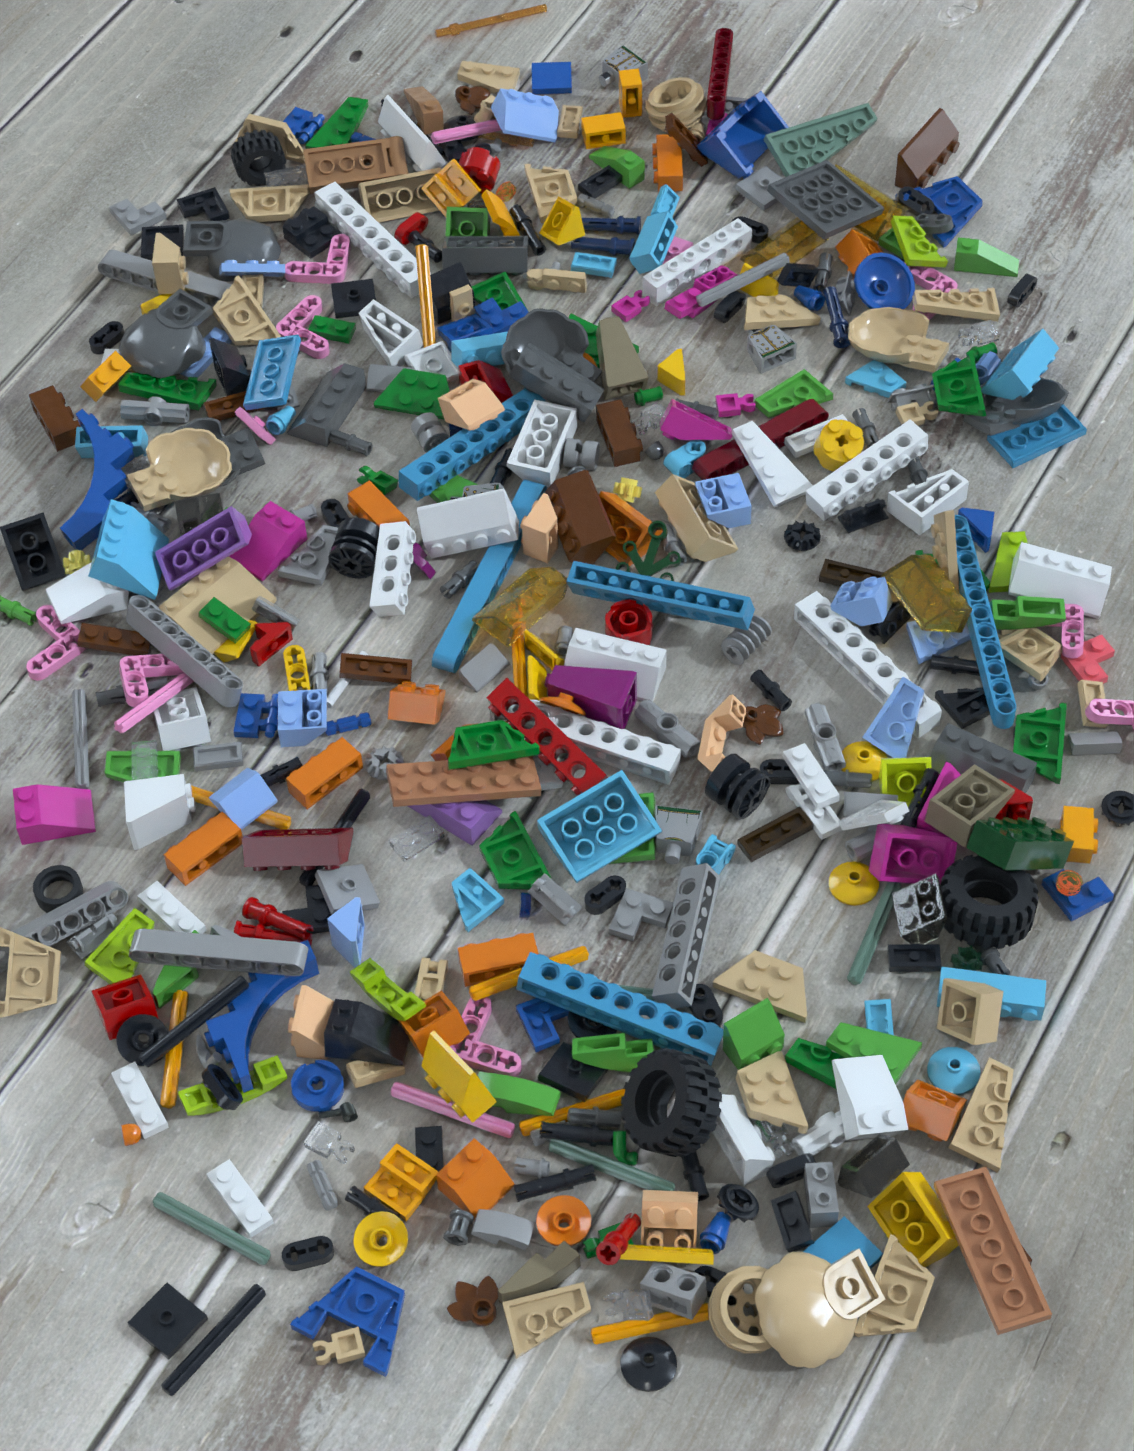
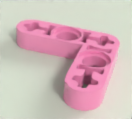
M338 234L332 237L327 263L288 262L285 264V279L289 282L321 284L344 281L351 250L350 238L345 234ZM336 257H342V258H343V259L340 260V261H334V260H333V259L336 258ZM311 271H319L315 275L309 274Z
M908 266L913 275L914 282L926 290H941L944 293H948L950 289H957L958 284L956 281L932 267ZM932 277V278H934V279H936V280H935V281H927L926 278ZM922 313L929 320L936 315V313Z
M310 295L291 310L276 325V329L281 337L299 335L300 338H308L307 341L300 343L299 350L313 358L323 359L330 352L328 341L305 329L312 322L314 316L319 315L323 309L321 298ZM298 316L304 317V319L300 321L294 320V318Z
M1065 604V622L1047 626L1062 627V654L1067 658H1078L1083 654L1084 611L1077 604ZM1075 629L1078 630V632L1070 633L1067 632V630ZM1070 642H1075V647H1070Z
M43 605L36 612L38 624L56 640L55 643L27 662L28 675L36 681L47 678L86 650V648L77 647L76 644L80 630L71 622L61 624L52 605ZM61 626L67 627L65 632H56V629ZM60 652L63 654L58 659L51 658L54 653Z
M164 654L123 657L120 660L119 673L127 704L135 707L148 698V687L145 677L180 675L183 671Z
M1093 699L1085 710L1087 718L1094 723L1132 725L1134 730V701ZM1115 709L1121 710L1125 716L1117 714Z
M485 997L477 1001H473L470 998L461 1017L466 1025L471 1023L475 1024L478 1028L475 1032L470 1033V1035L464 1038L465 1050L456 1054L471 1068L487 1073L513 1077L519 1076L522 1066L518 1054L479 1042L492 1012L490 998ZM480 1003L484 1004V1007H481L478 1012V1017L475 1016L476 1007H478ZM463 1041L450 1047L456 1052V1049L461 1048ZM482 1053H489L492 1055V1059L484 1063L478 1060V1056ZM510 1062L514 1063V1066H511L509 1069L505 1068V1065H508Z

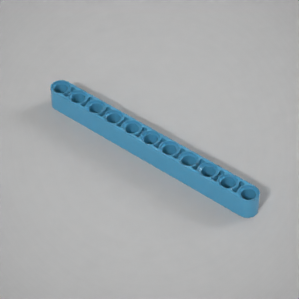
M526 479L521 483L511 503L519 519L518 540L488 547L434 651L432 667L451 673L458 671L522 545L521 521L524 516H528L531 512L534 502L539 500L543 493H545L547 490L546 485Z
M955 515L959 596L992 723L997 728L1008 729L1014 723L1016 701L968 521L961 515Z

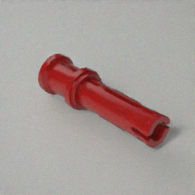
M250 897L243 905L242 915L246 919H255L265 927L272 925L304 941L309 940L312 936V933L306 931L312 932V925L278 912L275 906L271 904L265 905L260 903L257 898Z
M237 920L234 927V933L245 938L299 943L304 941L285 931L267 929L263 924L254 926L242 924V921ZM311 936V938L308 940L309 943H310V946L312 945V936Z
M632 1213L627 1214L616 1230L609 1232L605 1236L604 1241L600 1242L596 1248V1255L600 1262L605 1265H614L619 1261L621 1255L628 1249V1241L641 1226V1218L634 1213L633 1216Z

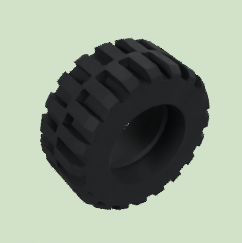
M969 855L965 856L963 860L955 861L945 870L939 889L936 911L938 912L941 924H944V928L949 934L953 933L955 939L960 942L962 940L966 941L967 945L975 947V945L982 946V949H990V947L1002 949L1005 945L1010 947L1018 943V940H1023L1028 932L1031 931L1038 905L1039 891L1032 876L1029 873L1026 874V870H1004L979 855L975 857ZM973 898H990L1002 905H987Z
M663 1048L658 1051L655 1050L647 1054V1058H642L637 1063V1068L631 1070L629 1074L630 1079L628 1082H625L623 1088L625 1089V1094L621 1098V1104L623 1105L621 1116L623 1121H625L624 1127L627 1134H630V1139L640 1148L667 1156L684 1157L701 1148L700 1144H705L710 1138V1132L715 1130L717 1116L720 1117L721 1113L719 1103L722 1102V1094L719 1092L721 1085L719 1079L715 1077L714 1069L703 1058L674 1049ZM675 1089L674 1106L667 1117L668 1101Z

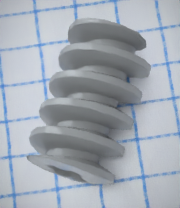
M753 614L748 630L735 628L723 640L721 647L724 655L735 665L743 664L744 660L748 659L750 654L755 652V648H758L761 642H764L771 635V626L765 619Z

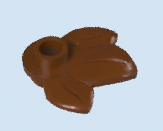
M460 86L455 91V97L457 102L460 103L461 109L470 115L475 112L476 108L481 109L480 104L482 100L487 99L491 94L489 90L480 86L471 88Z
M766 704L760 705L757 708L747 706L743 722L746 736L758 745L762 744L765 736H782L784 734L783 727L777 719L781 711L772 705Z
M486 1276L480 1282L478 1288L469 1283L458 1281L455 1287L457 1302L447 1307L449 1314L460 1322L472 1321L478 1326L490 1325L497 1315L495 1303L498 1299V1287L490 1276ZM482 1310L488 1312L486 1316L478 1315V1313Z

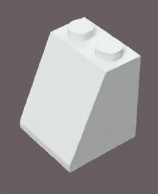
M184 774L124 782L126 824L134 850H139L192 822L191 812H196L194 797H192L191 784H186Z

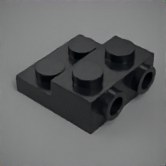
M315 206L310 209L304 208L299 216L294 219H287L282 226L284 239L310 259L329 248L332 237L342 234L341 231L328 222V216Z

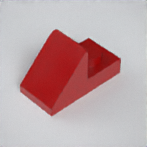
M288 622L257 623L254 625L258 640L250 647L252 662L260 667L293 640L291 625Z

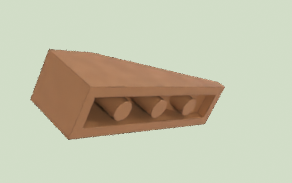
M423 86L404 89V94L422 132L426 135L443 130V109L439 101Z

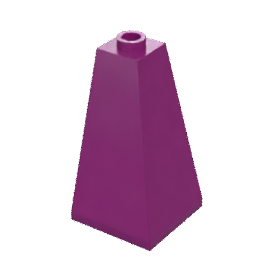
M555 665L552 673H548L545 679L548 697H559L560 692L573 696L572 702L584 710L586 718L605 722L619 729L626 728L637 702V672Z

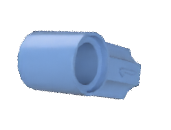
M991 351L984 353L977 362L976 369L980 385L987 382L1001 364V359L998 358L996 353Z

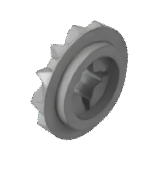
M383 745L380 749L373 748V751L367 754L364 763L365 769L370 776L379 780H387V764L404 763L401 752H397L394 747L386 748ZM388 757V763L385 762L380 766V760L383 761Z

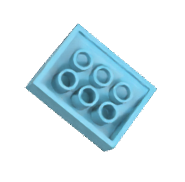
M111 499L102 520L88 577L155 600L162 574L155 552L169 543V538L134 507Z
M620 770L537 820L538 830L576 883L662 832L623 770Z

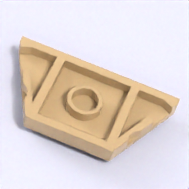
M253 114L247 116L237 138L245 136L244 133L246 132L252 133L253 130L258 132L266 130V133L270 131L280 141L286 159L305 163L303 149L287 123Z
M524 164L526 177L541 223L546 221L558 196L573 205L577 204L576 192L568 170L553 169L543 166L542 170L531 168V164Z
M309 184L230 189L231 199L245 218L257 222L283 221L292 218L309 194Z
M239 275L236 276L231 287L226 289L222 299L212 309L214 316L234 345H258L259 340L281 337Z
M786 295L748 297L745 307L744 329H763L770 325H776L778 328L819 325L821 318Z
M948 510L933 515L934 524H931V533L933 538H935V545L932 546L934 559H937L949 595L959 594L955 514L954 510Z
M1037 628L1001 630V633H998L1003 656L1039 681L1045 678L1062 653V644Z
M754 950L713 981V988L754 1004H758L768 998L775 1012L804 1023L807 1020L803 968Z
M782 1051L775 1052L737 1071L736 1081L749 1118L767 1121L779 1127L786 1123L799 1127V1133H807L808 1123Z
M890 1234L874 1277L886 1300L859 1317L854 1336L862 1337L916 1332L933 1287L935 1277L926 1267H922L919 1264L918 1259L911 1252H908L894 1235Z

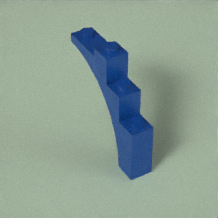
M81 409L76 413V417L92 443L94 473L84 501L74 515L60 527L64 538L75 550H83L98 538L102 520L111 499L114 500L128 489L125 482L127 477L121 468L135 458L132 450L134 446L127 437L122 438L118 432L112 436L106 428L102 429L98 425L99 422L92 413L88 415Z
M308 940L300 942L308 947L307 959L302 975L285 976L248 972L250 983H248L249 988L227 1005L229 1013L206 1021L208 1032H205L204 1035L209 1048L214 1046L216 1052L224 1055L227 1064L232 1063L234 1067L230 1069L234 1084L240 1083L243 1093L253 1089L249 1074V1052L252 1038L259 1022L269 1008L284 993L299 983L319 974L317 960Z

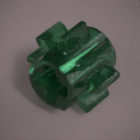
M972 946L958 947L957 954L951 955L950 962L953 963L952 968L982 971L983 962L980 961L982 953H977Z

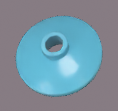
M946 1047L938 1050L931 1056L927 1066L928 1078L933 1086L955 1095H962L974 1089L981 1074L977 1059L967 1050L958 1047ZM950 1065H957L959 1066V1068L955 1069L952 1068Z

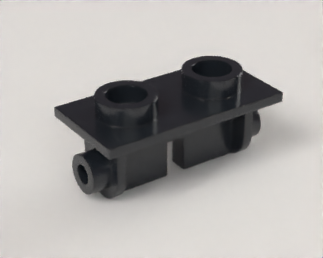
M877 498L875 501L865 504L864 507L859 506L851 510H845L843 514L838 516V519L845 530L851 533L889 519L883 509L886 507L885 500Z
M904 597L901 601L893 602L884 621L869 626V633L874 637L876 635L880 636L883 644L912 617L907 598Z

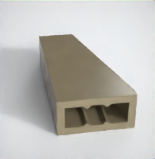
M607 317L599 320L596 340L600 370H602L601 381L602 388H604V399L608 400L637 392L638 389L645 390L649 377L620 317Z

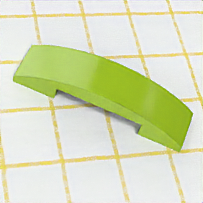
M371 958L350 971V975L362 990L381 1009L395 1019L406 1021L426 1007L425 1002L411 991L406 993L389 979L384 969Z
M278 1055L253 1064V1070L249 1071L253 1085L252 1090L243 1093L240 1083L234 1085L243 1097V1102L241 1103L243 1104L272 1090L288 1078ZM203 1083L178 1091L187 1116L204 1115L224 1110L217 1104L211 1090L205 1087Z

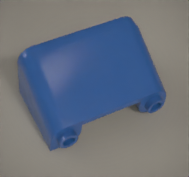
M759 91L735 107L697 145V148L703 155L738 179L741 177L745 179L754 172L752 170L754 167L753 163L768 149L763 140L765 135L789 128V126L763 92Z

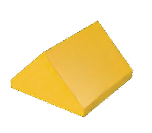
M558 196L539 234L557 245H562L585 236L579 207Z

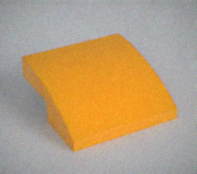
M452 159L421 188L445 217L447 207H464L481 191L455 159Z
M485 190L481 196L493 223L500 226L504 236H520L504 202L494 193Z
M396 1143L380 1161V1169L363 1187L364 1193L372 1198L376 1196L381 1199L380 1203L400 1214L399 1217L407 1222L430 1191L437 1179L436 1174L438 1171Z

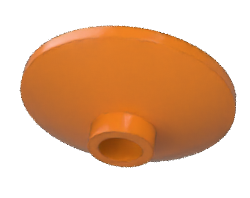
M560 692L559 697L540 698L541 702L550 706L560 707L564 711L586 716L584 710L572 702L574 697Z
M568 1195L555 1196L547 1200L540 1207L536 1218L537 1229L541 1237L551 1245L559 1246L565 1241L570 1246L581 1242L588 1235L591 1228V1214L588 1207L578 1198ZM561 1223L569 1224L566 1228H561L559 1225Z

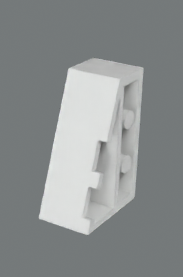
M374 299L359 312L365 332L389 366L402 367L406 363L404 360L405 355L420 350L424 346L417 328Z
M953 469L927 478L926 482L915 485L913 483L907 485V489L899 492L895 490L888 492L886 511L918 535H921L931 527V524H934L933 515L943 511L954 510L967 499L969 481Z

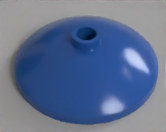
M874 253L862 260L856 269L854 278L856 291L862 302L870 309L893 307L904 310L911 303L915 291L914 278L908 266L898 257L888 253Z

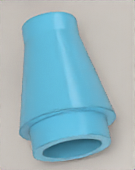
M287 405L280 411L270 415L266 422L268 431L274 435L283 434L296 415L295 409Z

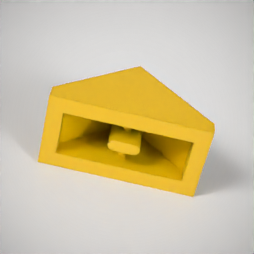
M682 348L674 351L657 366V381L681 396L685 395V371Z

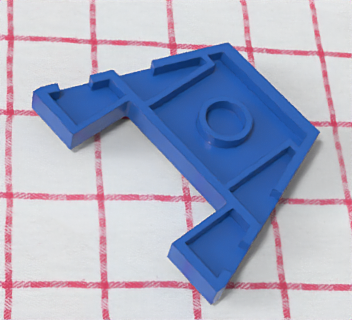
M958 176L932 183V186L928 188H914L933 201L934 211L938 215L946 214L952 217L954 227L950 231L942 234H932V237L943 248L951 242L983 206L982 199ZM908 193L904 195L903 200L905 201L909 199Z
M356 1266L330 1288V1292L326 1296L308 1307L309 1310L300 1318L296 1317L290 1324L291 1329L313 1340L328 1316L352 1328L359 1327L360 1332L376 1339L363 1360V1365L386 1377L405 1299V1290Z

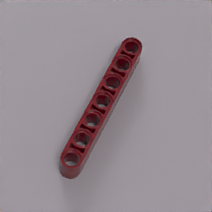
M720 28L716 30L707 95V117L713 120H719L725 116L733 51V31L729 28Z
M808 399L758 427L780 449L785 446V437L827 421L829 413L816 400ZM733 439L698 458L692 466V471L701 480L733 474L748 466L749 463L736 440Z

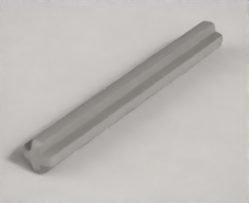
M782 253L697 295L696 301L700 307H704L784 267L786 263H789V256L786 253Z
M75 689L72 692L76 788L88 789L89 761L86 694L83 689Z

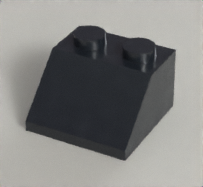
M461 262L430 275L434 320L438 324L452 319L449 292L468 284L472 288ZM472 289L473 309H474V307H475V298H474V291H473V289Z
M215 338L209 339L214 370L225 395L229 396L247 391L251 370L246 369L247 362L244 354L240 355L237 347Z

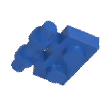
M295 107L283 122L287 123L295 138H298V142L305 144L306 141L311 140L315 130H319L323 125L322 122L325 117L323 114L313 117V112Z
M241 693L233 731L234 737L259 738L260 731H265V736L268 738L274 737L275 731L278 729V694H273L271 700L265 702V694ZM263 713L268 714V718L265 720L262 719Z

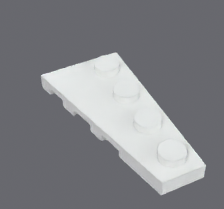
M753 421L732 430L731 433L774 508L805 495L806 490L813 486Z

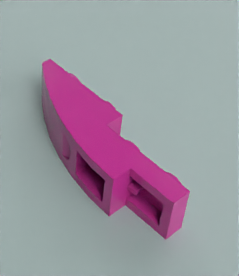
M721 265L695 279L692 288L666 301L664 309L679 319L687 315L694 318L716 302L714 301L704 307H700L696 301V296L737 276V274Z

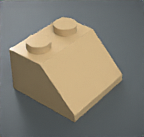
M156 233L152 265L158 294H174L179 289L184 291L185 285L189 283L188 272H184L186 267L185 256H181L179 246L161 233Z
M950 978L943 979L937 1029L972 1045L996 1042L1004 991L985 983Z

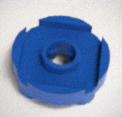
M314 1060L315 1063L301 1065L294 1072L291 1079L294 1101L308 1111L323 1112L331 1110L340 1101L344 1093V1079L341 1071L335 1064L326 1060ZM323 1082L322 1089L314 1090L313 1086H311L313 1083Z

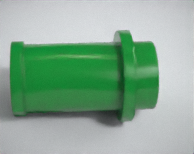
M993 342L980 347L973 346L969 350H973L975 363L980 360L984 353L991 351L997 354V347Z
M660 386L646 390L638 389L637 392H634L635 403L641 406H645V403L663 399V392Z

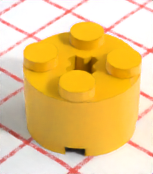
M833 419L826 424L814 443V454L819 459L821 466L827 470L835 471L859 455L864 446L863 431L860 427L846 420Z

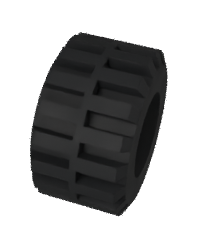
M253 130L252 133L246 132L244 133L245 136L237 138L238 142H234L231 149V159L241 181L247 182L251 186L253 184L255 186L267 185L268 182H274L276 177L282 175L281 171H284L286 168V158L277 136H274L270 131L266 133V130H261L260 132Z

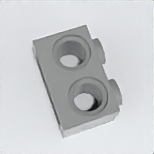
M806 1163L803 1179L809 1227H832L838 1222L839 1215L833 1163Z
M654 1261L640 1283L642 1303L693 1320L707 1297L706 1277L658 1261Z

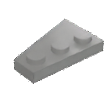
M323 525L306 542L307 546L300 553L296 552L291 557L292 561L286 567L282 566L278 570L279 577L322 586L331 568L328 556L335 541L338 528Z

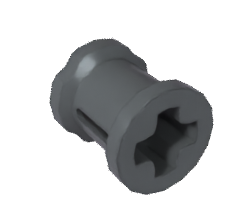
M454 1209L450 1212V1225L443 1238L453 1245H466L468 1242V1228L473 1223L474 1216L467 1211Z

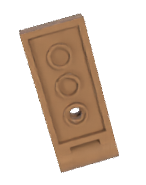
M400 136L303 149L310 194H315L316 191L333 182H336L343 189L358 188L359 183L409 174L403 138Z

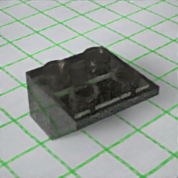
M220 493L174 501L181 536L223 511Z
M933 874L892 893L901 938L909 944H927L939 938L947 921V914L937 874Z
M880 1133L841 1166L838 1184L842 1188L872 1198L878 1195L890 1181L896 1179L910 1164L897 1139Z

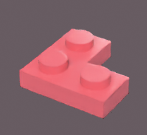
M1101 634L1084 642L1083 654L1080 657L1067 658L1061 653L1060 658L1079 681H1098L1104 684L1108 680V675L1098 663L1114 657L1115 650Z

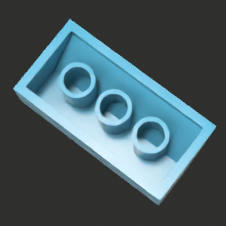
M1042 328L1010 350L983 386L981 392L1014 400L1020 395L1022 398L1027 396L1033 390L1032 386L1041 379L1039 376L1047 371V365L1055 360L1056 357L1054 355L1059 347Z

